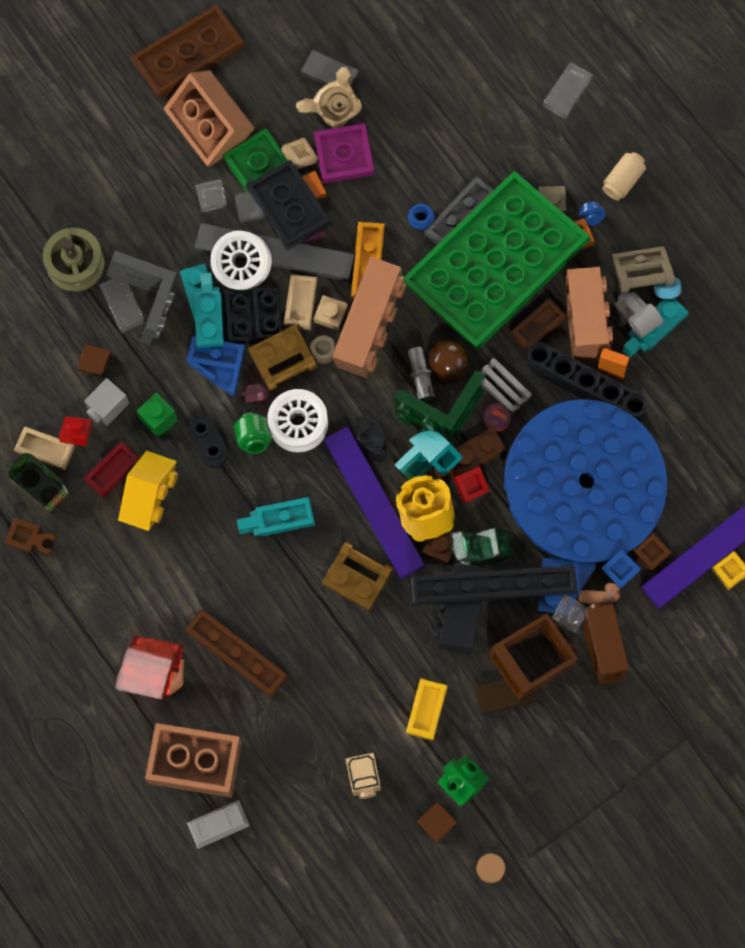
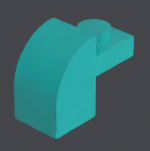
M424 431L409 440L414 446L395 466L409 480L414 477L423 476L432 466L445 476L463 456L440 433Z

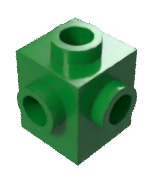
M466 755L459 761L452 759L442 769L445 774L438 783L462 807L475 797L490 779Z

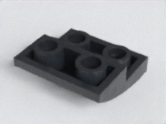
M253 287L250 291H223L222 305L226 342L235 344L260 343L282 332L278 288Z

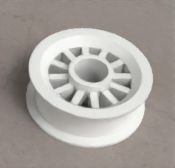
M233 231L225 234L216 242L211 253V267L215 277L223 285L232 289L249 290L257 287L267 278L271 269L272 258L267 244L260 237L250 232ZM243 241H247V244L243 250ZM237 242L238 250L236 249L233 243ZM253 245L255 249L249 252L251 246ZM230 247L232 253L226 251V249ZM240 253H244L247 256V264L243 268H238L235 264V258ZM256 253H259V256H260V257H258V258H253V257H252V256L255 255ZM223 255L229 256V259L223 260ZM253 262H260L259 267L253 265ZM230 263V265L224 269L223 264ZM250 268L256 270L257 272L253 275ZM234 269L231 276H229L227 273ZM238 272H239V278H240V280H235V278H236V276H237V274H238ZM245 272H246L247 275L249 276V278L246 279V280H245Z
M302 389L289 390L279 395L271 404L268 412V425L272 438L280 447L291 452H305L318 446L328 430L327 411L322 400L314 393ZM297 416L305 419L301 425H294L291 421Z

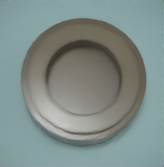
M318 336L310 344V353L316 362L321 364L329 363L333 360L332 356L336 343L329 336Z

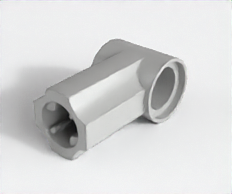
M623 292L618 296L615 306L628 320L631 328L639 338H643L664 323L657 309L651 303L647 305L634 292Z

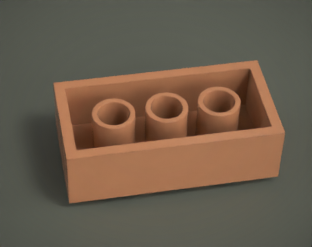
M370 256L332 356L337 368L365 378L368 377L369 371H375L378 363V357H376L379 347L383 348L388 336V333L385 332L387 324L394 321L397 312L395 307L398 297H403L407 283L404 282L405 277L401 267Z

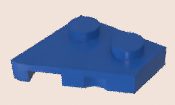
M192 336L187 364L230 396L235 397L245 353V345L224 342V346L197 348L196 337Z

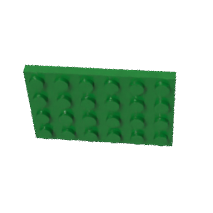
M513 171L405 276L404 282L407 283L406 286L478 350L590 241V236L518 173Z

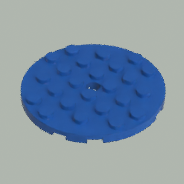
M572 400L545 409L522 428L507 455L504 470V489L507 494L509 509L519 528H522L533 544L546 553L562 560L577 563H597L612 559L621 549L626 553L631 551L652 532L665 505L667 474L657 443L649 431L636 418L621 408L605 402ZM588 474L591 477L593 483L591 488H584L580 485V475Z

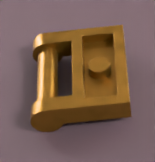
M296 325L248 348L269 391L276 389V385L308 369L312 371L318 368ZM299 353L301 354L302 361L272 376L269 373V368Z
M346 541L321 583L326 588L370 612L391 577L394 568L388 564L384 566L354 549V545ZM350 558L378 574L379 578L376 582L345 565L346 560Z

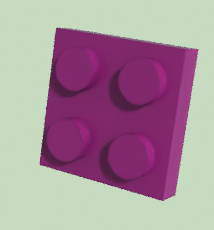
M365 123L314 132L323 183L374 175Z

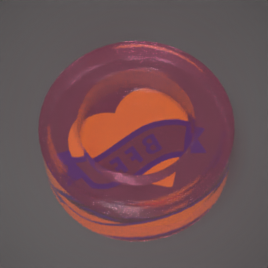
M495 403L486 408L484 424L488 429L493 427L495 432H500L509 426L511 414L505 405Z

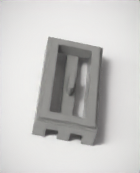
M495 358L479 372L484 376L488 375L516 402L515 405H512L485 378L484 388L512 415L532 396ZM494 368L523 397L520 398L492 369Z

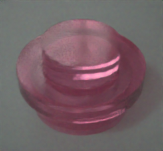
M262 384L246 386V391L241 394L242 397H245L246 403L267 400L266 393L269 392L268 388H262Z

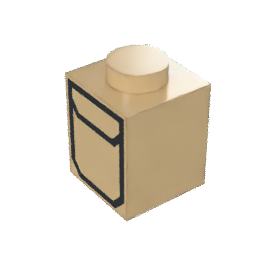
M374 753L347 758L346 763L353 796L359 795L360 799L376 796V791H380L381 787Z

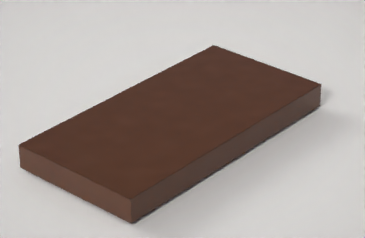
M216 4L132 55L131 61L157 98L160 99L180 87L189 73L208 70L244 48L245 42Z

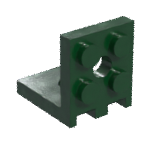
M477 371L474 372L448 415L400 389L394 398L395 415L403 424L407 426L413 424L420 428V432L436 431L440 433L452 445L484 393L485 376Z

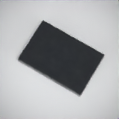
M291 159L246 184L247 191L286 250L291 249L332 225L331 219Z

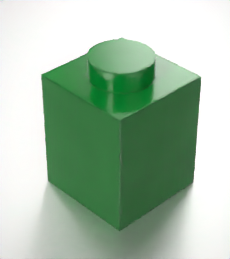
M157 393L137 410L140 421L158 439L178 421L175 410Z

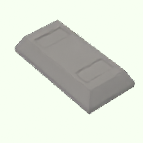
M239 800L187 822L197 849L250 826Z

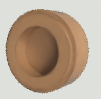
M486 854L477 863V874L486 883H496L504 876V861L496 854Z

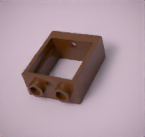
M605 602L591 604L589 609L585 610L582 625L597 686L623 681L629 671V666L613 604L606 605Z
M548 614L543 615L492 646L488 653V656L518 700L523 699L570 670L578 661L575 647L572 643L566 642L561 634L560 625L555 619L551 620ZM541 631L562 663L534 681L529 682L508 650Z

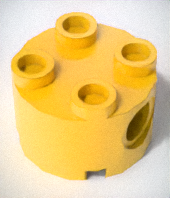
M424 475L414 477L403 484L401 487L402 491L396 497L397 508L400 513L402 527L415 541L421 542L425 539L436 538L453 529L454 508L450 489L441 479L439 481L433 480L432 476Z

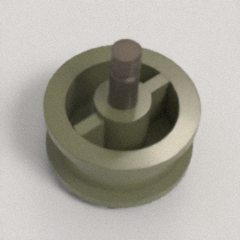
M66 228L58 231L50 237L43 250V262L49 277L56 286L63 290L79 292L89 289L99 281L104 272L105 260L99 242L90 232L84 229Z

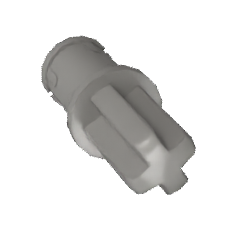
M421 347L409 349L408 355L413 371L410 376L411 379H414L418 399L421 401L431 400L435 398L430 378L432 372L427 369L423 349Z

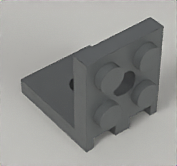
M114 251L106 276L156 294L140 339L141 343L150 345L153 338H159L165 324L166 317L162 314L166 315L171 306L175 292L170 290L176 272Z

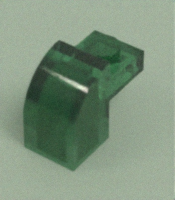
M492 528L477 534L464 531L452 534L453 553L456 556V560L461 561L462 564L483 566L513 558L509 532L506 530Z

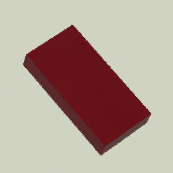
M121 441L83 480L104 499L128 475L140 458Z

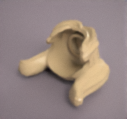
M341 67L336 72L337 80L321 88L314 99L306 98L297 102L296 108L298 112L319 113L325 120V123L333 128L344 126L350 118L357 115L362 106L350 86L352 81L351 71L347 67ZM338 103H342L341 108L338 107Z

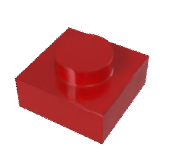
M65 416L59 434L60 443L86 446L92 430V420Z
M480 466L471 468L453 477L462 502H468L490 492Z

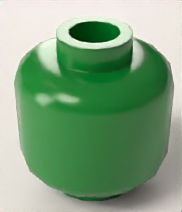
M252 412L246 413L234 424L237 445L241 450L249 454H258L263 452L270 444L272 435L268 421L264 416Z

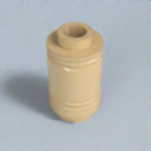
M634 152L631 154L625 153L603 182L604 186L602 189L605 194L616 201L625 198L646 170L644 159Z

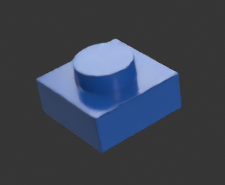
M621 549L601 569L622 588L641 570V567Z

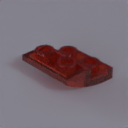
M134 635L124 656L115 689L167 700L172 673H179L184 645Z

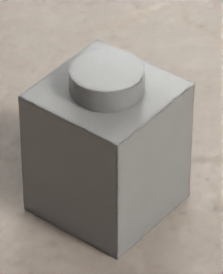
M107 378L84 401L88 408L86 413L96 423H99L101 420L106 426L129 404L126 394Z

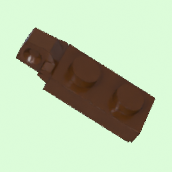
M493 427L455 448L463 458L445 476L436 468L433 469V474L437 481L439 479L443 481L450 476L454 477L476 466H484L504 454L507 448Z

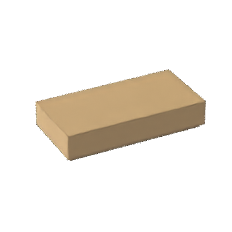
M290 275L284 327L290 328L296 325L298 329L311 330L317 277Z
M24 426L14 452L19 455L30 453L41 463L65 471L75 445L60 443V440L56 437Z

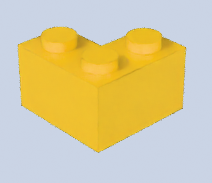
M149 451L143 454L127 475L118 521L149 531L155 522H160L164 508L160 507L161 502L165 499L169 487H174L178 477V473L175 472L177 461Z

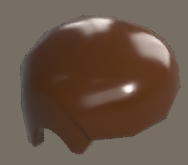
M451 340L440 341L431 348L428 359L429 370H431V375L438 382L446 384L455 383L466 375L469 359L467 351L461 343Z

